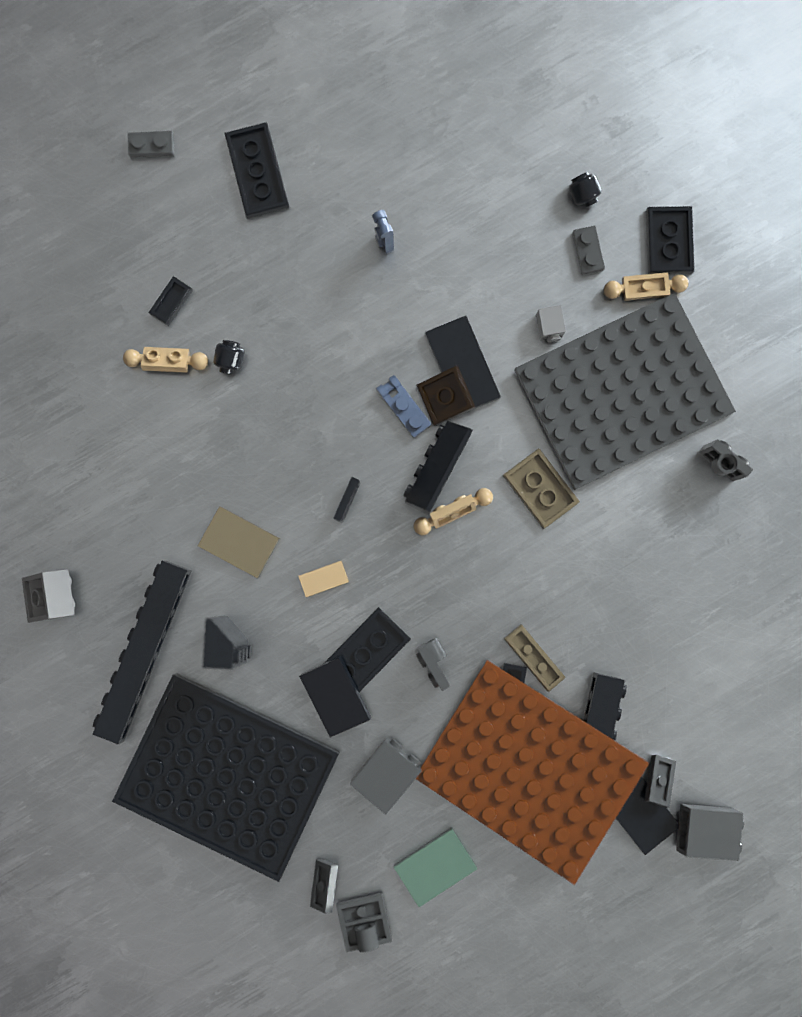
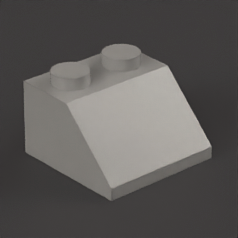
M68 570L42 572L22 578L28 623L75 615V601L71 593L72 579L69 576Z

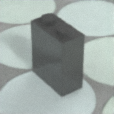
M385 738L350 782L352 787L385 815L422 771L421 766H419L421 762L411 753L409 756L402 751L403 746L395 739L390 741L388 738Z
M681 804L676 851L686 857L739 861L742 851L741 834L744 828L743 813L733 808Z

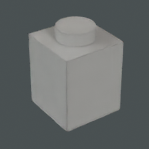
M561 305L538 309L536 319L540 340H547L549 343L559 341L560 337H563L566 332Z

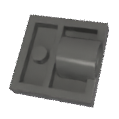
M717 439L710 442L699 451L712 463V470L717 475H726L732 481L748 477L753 471L749 466L750 463L744 457L731 451L732 447L723 440L719 441Z
M436 637L417 647L419 653L416 654V657L423 668L428 666L431 671L428 677L435 688L439 686L443 691L450 687L437 662L445 658L447 654Z
M382 893L336 904L346 952L355 950L369 952L377 949L381 944L392 942Z

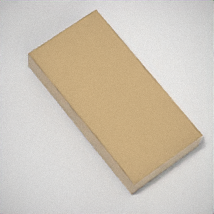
M342 561L298 576L305 597L349 582Z

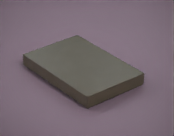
M539 448L503 475L504 479L542 529L548 527L580 502Z
M219 506L198 547L259 578L280 538Z

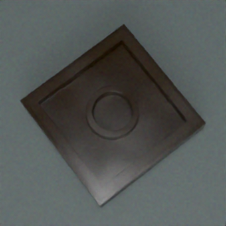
M454 366L416 385L434 426L475 408L458 366Z

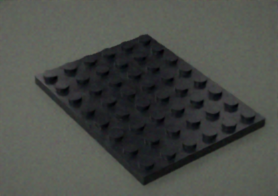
M173 674L112 802L280 882L340 752L179 675Z

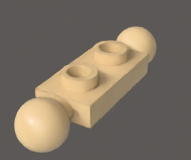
M668 273L624 276L621 285L617 281L607 282L604 286V294L610 299H615L623 293L624 301L670 296V289L677 293L684 292L689 283L684 275H676L669 280Z
M144 347L143 354L134 349H129L123 354V361L127 366L136 367L141 363L142 371L187 373L188 365H191L196 370H203L208 365V358L204 353L197 352L190 356L189 349Z
M481 488L476 492L475 497H472L471 494L460 496L447 506L441 505L435 508L430 513V518L420 517L416 519L413 525L414 531L419 535H426L431 531V527L435 526L437 529L476 510L477 505H489L493 500V494L489 489Z

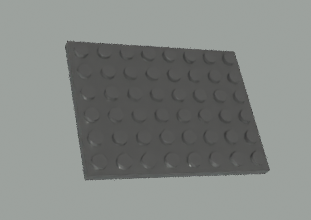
M675 292L514 369L574 490L736 412Z

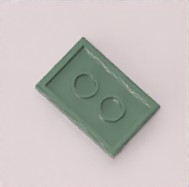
M450 828L395 864L394 869L418 907H421L477 870V866L453 828Z

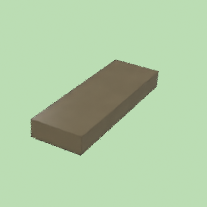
M522 624L504 638L547 692H550L566 678Z

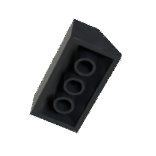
M447 421L445 426H439L435 437L438 438L435 445H429L424 455L427 457L424 466L419 464L414 474V477L417 478L414 485L409 484L403 496L406 497V504L427 515L430 514L472 434V429Z
M228 616L206 618L202 668L232 670L247 663V659L251 658V645H248V639Z

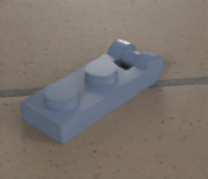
M379 210L372 215L374 222L377 223V227L374 228L375 238L379 248L383 247L385 253L394 250V233L391 225L388 224L385 211Z
M393 375L388 379L389 382L385 385L381 384L376 390L411 436L416 438L432 424L396 376ZM395 388L398 394L391 398L389 392Z

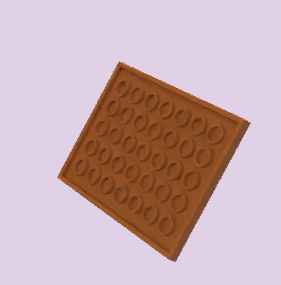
M487 660L422 765V771L416 780L575 885L646 770L649 762Z

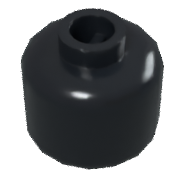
M585 172L571 180L572 184L569 186V191L576 205L584 204L587 208L598 202L596 197L602 193V189L594 174Z
M223 340L222 343L216 345L213 363L215 366L220 367L219 372L233 374V370H240L242 368L245 350L240 347L241 343Z

